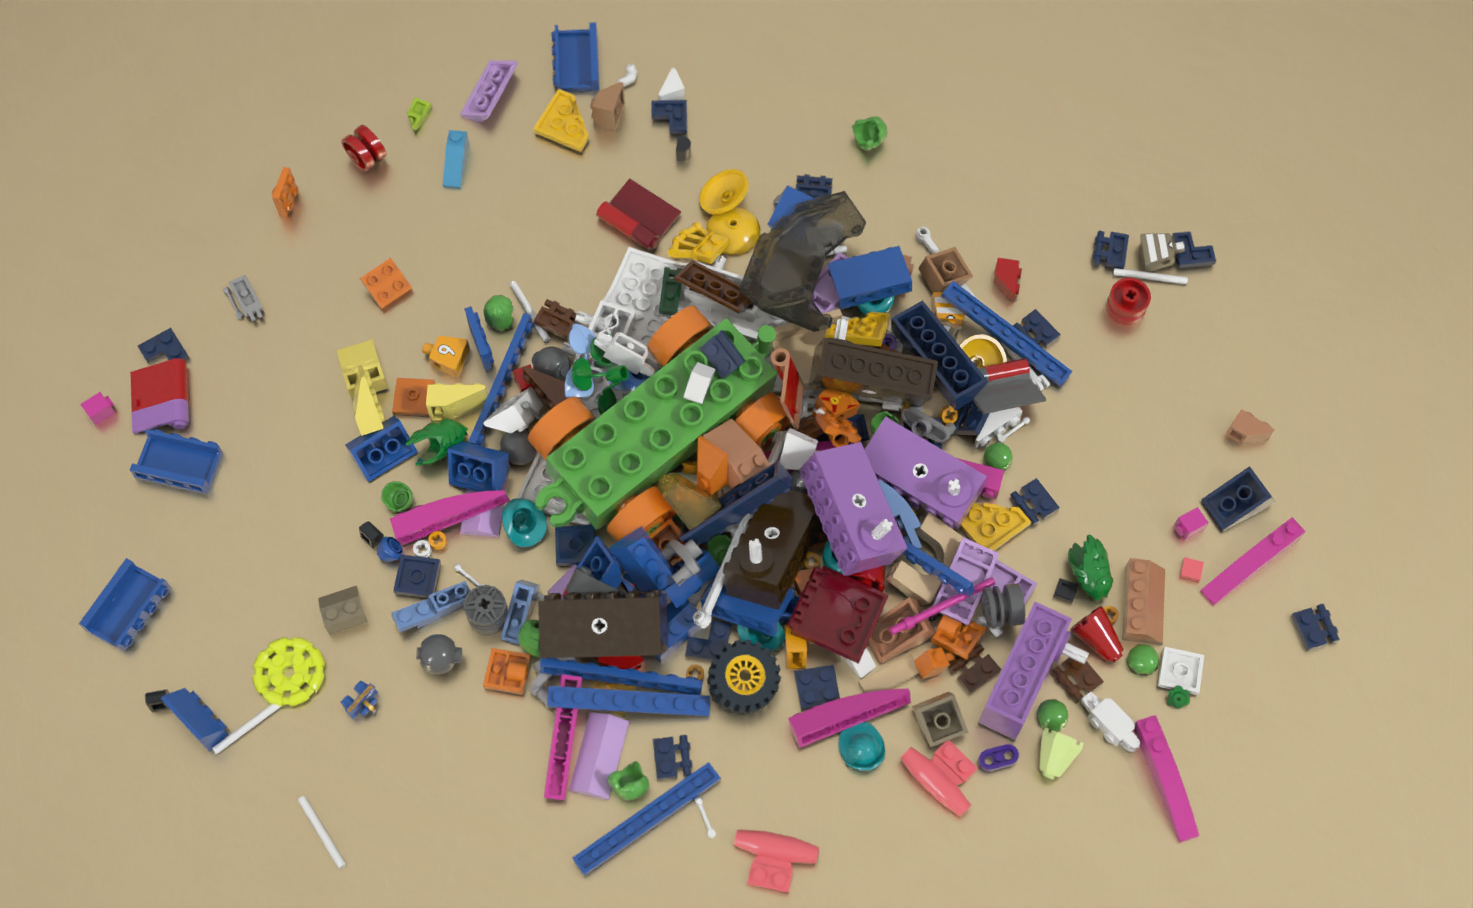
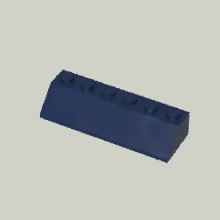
M923 300L891 318L892 332L912 356L938 361L934 385L955 411L970 403L988 383V380Z
M779 460L685 519L681 527V541L687 543L692 539L697 546L699 544H706L715 534L723 533L731 524L739 523L745 515H751L764 503L769 504L772 502L775 496L788 492L792 486L791 475Z

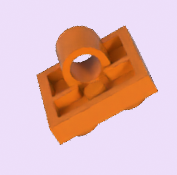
M283 167L277 185L272 190V199L279 216L286 218L288 212L292 210V201L294 196L298 194V186L291 169Z
M391 258L360 278L381 309L412 289Z
M827 412L825 414L817 413L815 419L824 433L828 434V438L834 447L845 446L849 442L858 443L861 441V436L858 434V430L852 426V422L846 419H835L834 415ZM842 434L839 439L835 440L837 435Z
M944 615L938 625L937 632L932 638V643L968 660L986 633V627L970 621L969 625H965Z
M491 648L483 688L523 695L532 656L526 653Z

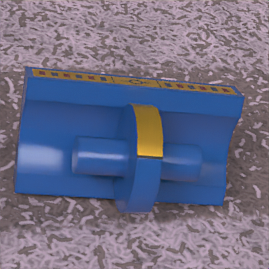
M359 681L354 687L359 696L354 700L347 695L341 701L348 716L353 720L359 713L362 716H365L368 712L375 714L376 709L373 706L378 702L374 698L378 693L375 686L371 683L368 685L363 681Z

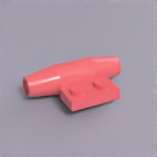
M950 740L946 741L933 754L932 761L913 747H910L900 759L912 776L939 803L959 817L968 810L971 804L957 785L963 784L978 767Z
M737 830L734 842L735 847L758 855L751 863L747 884L789 893L793 876L791 863L816 864L820 848L795 837L761 830Z

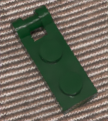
M670 267L664 268L659 314L675 315L678 312L682 283L670 277H675L682 268H677V270H672Z

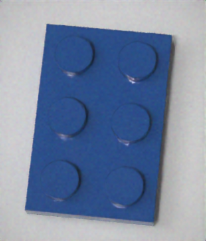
M472 306L464 308L486 373L493 371L491 365L494 363L489 343H487L484 329L480 324L479 315L477 312H473Z

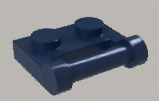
M972 400L961 408L957 420L953 423L956 427L954 434L979 435L990 413L983 414ZM971 408V410H970V412H969V414H968V416H967V418H966V420H965L963 426H961L962 423H963V421H964V419H965V417H966V415H967V413H968V411H969V409Z

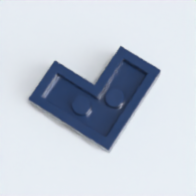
M687 100L651 101L652 119H669L670 134H687Z
M1191 231L1172 234L1173 243H1184L1185 252L1176 254L1179 268L1215 265L1216 257L1213 245L1194 247Z
M172 328L138 345L147 363L163 354L166 355L168 360L183 359L186 361L190 359Z
M712 621L709 639L689 636L685 658L712 662L719 650H722L729 643L731 624Z

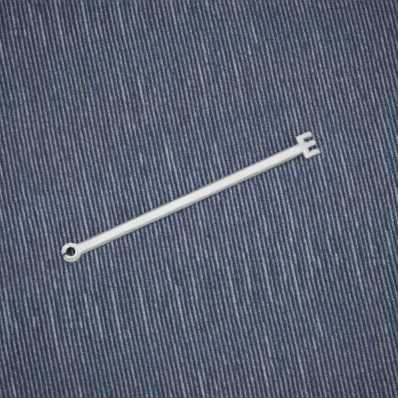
M926 227L917 229L915 238L919 243H923L931 254L941 252L930 238L929 229ZM966 283L961 286L977 298ZM1000 342L1013 360L1023 359ZM1030 367L1029 378L1040 391L1044 387L1050 386L1049 381L1043 374L1037 376Z
M777 431L772 439L775 445L768 458L770 465L779 460L788 431ZM754 513L751 515L747 514L742 518L703 608L693 616L694 623L700 628H706L711 622V612L725 581L723 567L726 562H729L733 548L739 544L740 535L745 533L748 520L753 518Z

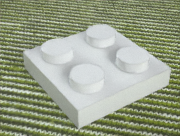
M1164 647L1158 687L1173 690L1175 686L1180 685L1183 687V690H1188L1189 694L1198 695L1204 655Z

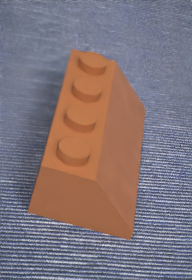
M1130 558L1125 566L1122 640L1162 645L1165 569L1150 560Z

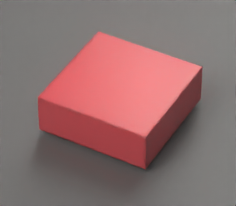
M1184 557L1180 577L1199 582L1204 562Z

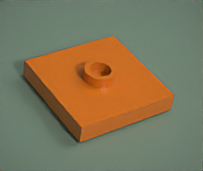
M397 378L392 413L395 415L429 416L426 407L428 385L435 384V380Z

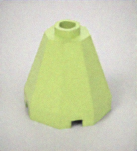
M1044 727L1041 735L1039 770L1043 771V776L1054 780V777H1060L1077 757L1084 743L1079 742L1077 745L1076 739L1054 730L1048 733L1049 728Z

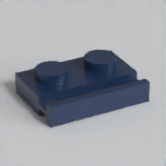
M723 330L700 347L722 379L727 378L746 362Z

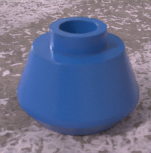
M383 537L377 547L378 557L386 562L400 559L403 553L402 546L393 537Z

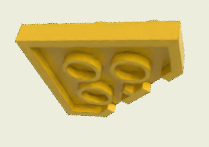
M558 89L534 126V133L581 152L589 140L582 115L578 109L575 96Z
M870 312L864 318L854 317L846 320L848 321L845 340L854 344L868 345L869 347L881 346L891 320V313ZM836 324L828 326L825 338H834Z
M974 503L960 528L971 541L995 551L1030 526L1031 521L1019 507L1011 506V508L1000 507L997 504Z

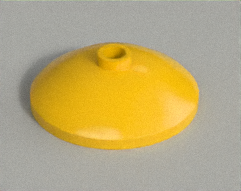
M727 169L711 177L705 183L699 195V203L703 210L710 214H722L738 206L746 196L749 188L747 176L741 170Z
M735 207L726 213L713 214L706 227L708 232L713 231L716 235L729 238L730 244L722 252V254L729 256L742 255L752 250L757 245L761 232L757 218L748 210Z
M973 335L959 344L972 362L976 360L977 368L1007 362L1004 349L997 340L990 336Z

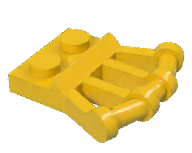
M695 222L691 227L682 229L678 236L672 239V246L668 250V255L673 258H691L712 264L728 247L730 242L729 238L716 235L713 231L708 232L702 228L699 222Z

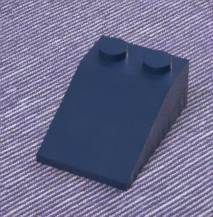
M1250 466L1201 499L1223 531L1260 513L1276 502Z

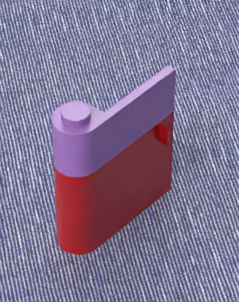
M171 359L130 372L133 434L166 424L177 430L184 429L189 425L187 365L185 360Z

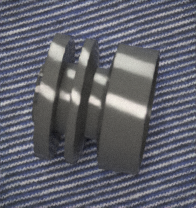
M1019 583L1004 585L1002 594L998 586H993L992 590L990 587L983 588L982 611L989 629L996 628V623L998 627H1004L1005 618L1009 626L1023 625L1025 623V604Z
M481 585L472 589L466 595L464 612L471 628L478 634L487 636L502 631L508 606L505 597L499 589L490 585Z

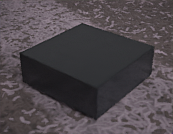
M1059 578L1053 598L1072 604L1078 584Z

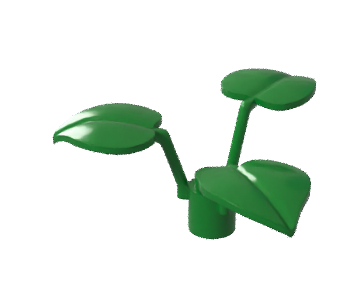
M596 336L590 344L591 357L597 360V365L609 367L605 373L591 374L589 362L584 358L576 359L572 367V380L574 385L581 391L591 389V378L605 376L607 381L612 382L611 385L603 389V395L598 397V410L600 415L606 412L605 409L617 403L616 396L611 388L620 385V381L627 380L629 373L625 365H612L609 359L603 357L605 351L594 344Z

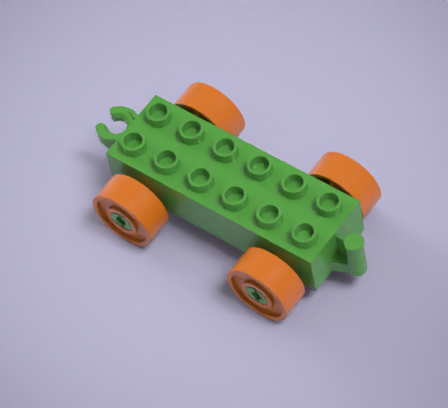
M688 306L669 318L655 332L647 345L649 352L662 366L659 371L598 418L591 413L578 397H571L553 407L532 428L528 435V441L546 461L547 474L554 481V483L542 488L537 494L535 501L536 509L539 511L543 510L552 498L558 497L564 500L566 506L563 512L553 514L550 517V525L554 528L569 524L580 513L586 517L596 530L613 518L607 527V532L616 542L641 526L650 535L667 520H672L677 513V508L658 487L652 486L698 451L699 436H703L726 421L733 419L761 450H764L772 443L775 433L777 431H784L785 427L791 423L780 403L781 399L774 392L770 393L774 389L778 373L765 358L771 354L773 342L776 338L774 328L769 325L761 326L758 329L756 342L750 344L727 318L714 327L695 306ZM723 330L746 362L725 379H722L719 373L715 371L702 405L683 398L691 372L697 362L714 368L700 347Z

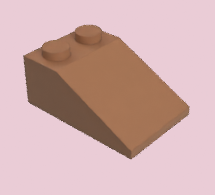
M733 419L726 421L702 436L728 454V485L730 488L743 483L770 466L761 448Z
M909 597L879 617L869 639V644L880 663H884L921 645L935 635L936 631L928 618L916 623L915 627L909 630L904 629L894 635H891L889 632V628L902 622L903 618L912 617L924 611L918 600Z

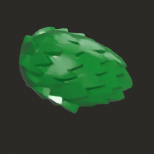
M444 418L437 423L434 421L430 422L423 429L413 432L405 445L415 444L428 438L430 447L425 454L417 459L415 465L432 464L444 458L448 454L447 449L464 441L465 435H468L466 432L468 428L456 420Z
M1087 535L1086 541L1083 542L1084 546L1080 547L1077 543H1074L1068 551V557L1073 570L1072 573L1081 588L1086 592L1087 596L1093 597L1094 601L1098 602L1108 597V593L1112 588L1113 578L1110 572L1108 554L1103 544L1092 535Z

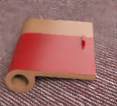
M778 348L772 353L771 361L783 383L780 403L794 430H799L804 383L788 350Z

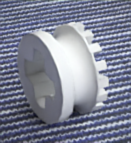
M419 540L413 545L415 556L430 557L432 550L427 541ZM425 546L427 551L420 553L418 549Z

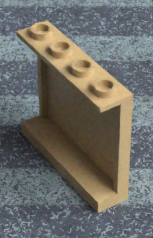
M840 309L774 327L776 338L772 346L773 352L778 348L788 350L803 380V393L807 390H818L821 388L808 385L814 350L825 338L828 326L836 324L837 319H842Z

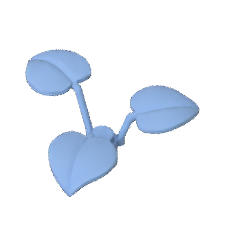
M573 324L569 333L570 347L578 354L585 353L584 359L587 360L590 353V344L595 335L587 327ZM572 368L567 372L565 379L566 398H585L593 393V381L591 389L581 391L573 383ZM620 381V385L613 387L619 391H629L622 384V381Z

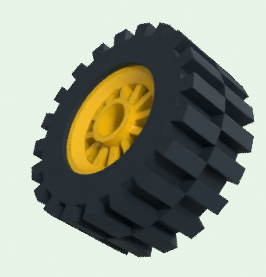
M737 640L730 645L729 643L722 650H719L709 667L707 684H710V694L715 696L714 701L717 704L720 702L723 705L722 709H730L733 714L741 712L742 715H748L749 712H758L773 699L779 689L778 685L781 681V676H779L780 665H776L777 658L775 655L771 656L769 654L771 651L769 648L763 649L760 647L761 643L759 642L752 644L751 640H745V642ZM739 673H748L750 679L748 681L741 680Z

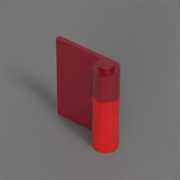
M629 178L610 203L604 201L599 206L596 216L641 246L651 250L659 245L660 239L678 218L681 211Z

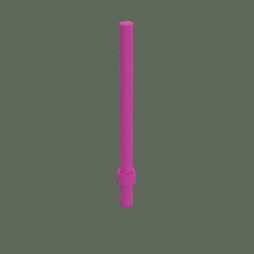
M991 577L973 586L974 593L971 596L983 591L984 587L995 585V580ZM957 594L912 617L903 618L902 622L890 627L889 632L891 635H894L904 629L909 630L915 627L916 623L969 597L965 594Z

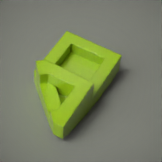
M416 97L407 112L414 131L419 129L432 107L431 103Z

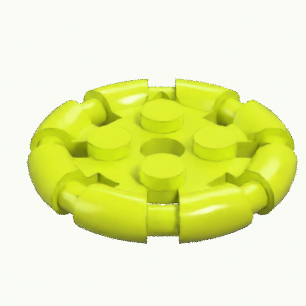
M287 637L276 639L269 643L264 651L261 650L254 661V675H252L254 687L257 693L262 694L264 700L271 704L282 707L284 705H299L309 700V696L317 692L322 685L325 676L323 673L325 661L318 648L315 649L313 643L304 638L294 637V639H287ZM288 647H294V652H287ZM275 652L277 655H275L271 660L269 656H271ZM308 652L310 656L305 659L304 655ZM287 668H294L293 675L289 677L284 676V671ZM310 669H315V673L310 674ZM263 670H268V675H262ZM306 683L308 687L304 691L301 690L300 687ZM271 685L276 687L273 691L268 689ZM285 692H286V693H290V692H291L290 696L284 697V696H285Z

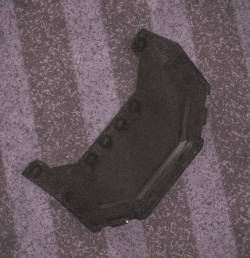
M845 191L798 203L793 208L795 211L787 218L783 216L774 224L775 228L768 234L764 232L759 236L739 290L761 311L813 332L826 330L831 327L833 321L831 315L827 313L822 314L812 301L817 281L826 256L846 239L860 236L866 225L865 219Z

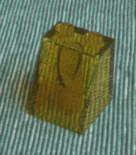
M674 472L661 477L657 484L662 496L690 531L722 507L715 493L709 494L702 490L698 484Z

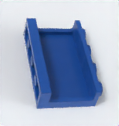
M596 22L589 23V29L559 30L558 25H554L555 32H551L552 42H555V46H552V56L555 57V60H552L553 71H556V75H553V86L557 85V90L561 89L565 92L600 90Z
M900 246L888 247L884 250L872 251L868 254L852 256L848 259L828 263V273L832 278L840 309L912 292V279Z
M146 429L147 440L138 463H132L130 467V472L138 479L208 494L223 455L219 445L213 441L202 442L194 437L184 438L176 433L166 434L158 429Z
M126 558L79 622V625L85 631L124 652L126 648L132 645L138 631L144 628L150 614L156 611L160 600L168 594L170 585L165 579H159Z
M715 578L701 599L702 608L711 590V587L715 581ZM723 585L711 616L775 637L780 617L788 604H793L795 601L794 589H789L780 609L776 610L728 596L726 586Z

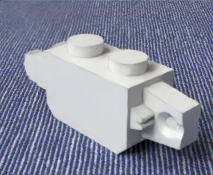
M600 332L594 341L596 346L605 351L603 357L620 366L625 365L629 371L636 375L640 372L651 377L656 373V368L659 367V362L654 357L648 355L649 349L647 346L621 332L616 333L614 337Z
M1089 692L1081 700V703L1089 712L1088 718L1091 725L1096 729L1099 728L1109 743L1114 744L1116 747L1120 744L1128 752H1136L1140 741L1132 732L1135 728V722L1112 699L1105 698L1102 701L1092 692Z

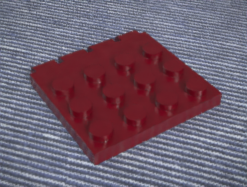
M825 566L822 569L814 567L809 577L810 581H807L801 594L802 597L799 598L787 627L793 630L792 634L859 664L889 595Z

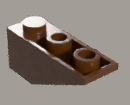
M522 367L523 379L527 384H532L535 387V393L539 398H544L547 401L546 405L550 410L568 399L565 397L564 381L529 367Z

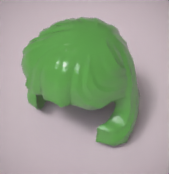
M873 116L867 119L856 120L855 124L852 125L856 142L865 151L874 149L887 137V126L880 117Z
M494 295L487 300L483 314L488 325L500 332L505 331L507 328L510 329L513 325L514 318L512 312L514 309L509 298L503 295Z
M527 620L519 630V644L525 652L534 657H540L539 621Z
M637 761L628 764L621 771L612 772L608 777L609 785L621 798L626 800H634L641 797L649 788L648 778L643 774L641 766Z

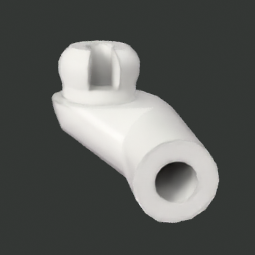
M634 64L627 65L626 76L617 80V82H623L624 87L636 80L638 72Z
M978 616L977 620L974 621L988 628L984 616ZM997 623L996 628L989 629L995 637L1003 633V630L998 627Z

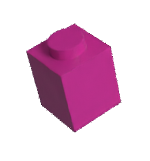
M101 392L80 404L95 426L115 414L112 406H114L113 402L108 396L104 398Z
M1197 507L1178 517L1174 525L1176 532L1184 540H1187L1205 530L1209 522Z

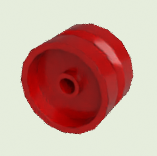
M360 125L354 130V136L347 135L342 139L341 143L350 159L360 169L367 172L374 167V161L380 162L387 156V153L378 137L368 127Z
M1135 278L1118 280L1112 286L1106 302V311L1109 317L1121 325L1139 323L1144 318L1151 301V292L1148 286Z

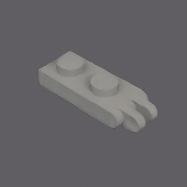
M246 275L228 282L245 316H250L252 322L256 320L253 315L257 313L259 318H262L263 316L260 311L263 308Z

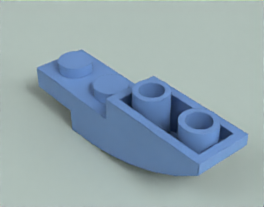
M878 480L894 517L896 516L895 521L899 530L902 529L903 539L915 547L921 548V543L914 530L920 527L921 524L912 508L897 491L881 480Z
M466 581L430 594L426 600L392 612L391 617L399 633L415 626L417 629L464 606L466 595L470 592Z

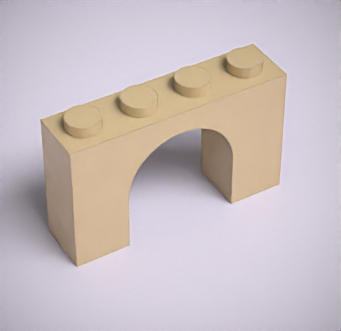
M930 512L921 515L919 518L921 526L914 529L917 536L933 548L936 560L950 567L963 537ZM902 560L893 563L885 577L887 582L905 595L918 600L921 606L933 603L937 596L936 592L942 585V582L934 574H921Z

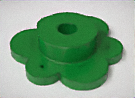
M1177 685L1173 690L1168 691L1169 697L1167 701L1169 705L1181 708L1183 705L1190 703L1189 691L1183 690L1182 686Z

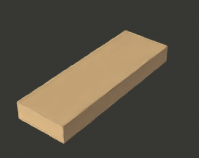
M909 655L860 680L859 685L864 693L890 690L919 675V671L913 656Z

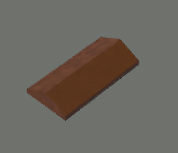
M694 260L689 262L674 277V280L738 314L745 312L756 296L755 292Z

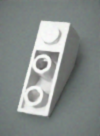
M1016 407L990 413L976 439L974 448L985 447L993 437L1001 436L1006 431V428L1017 425L1021 420L1022 410Z

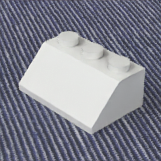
M530 387L502 403L483 423L487 427L508 433H513L516 430L521 432L529 426L528 424L535 420V416L528 409L523 408V402L528 401L538 415L540 414L539 410L544 405L533 388Z

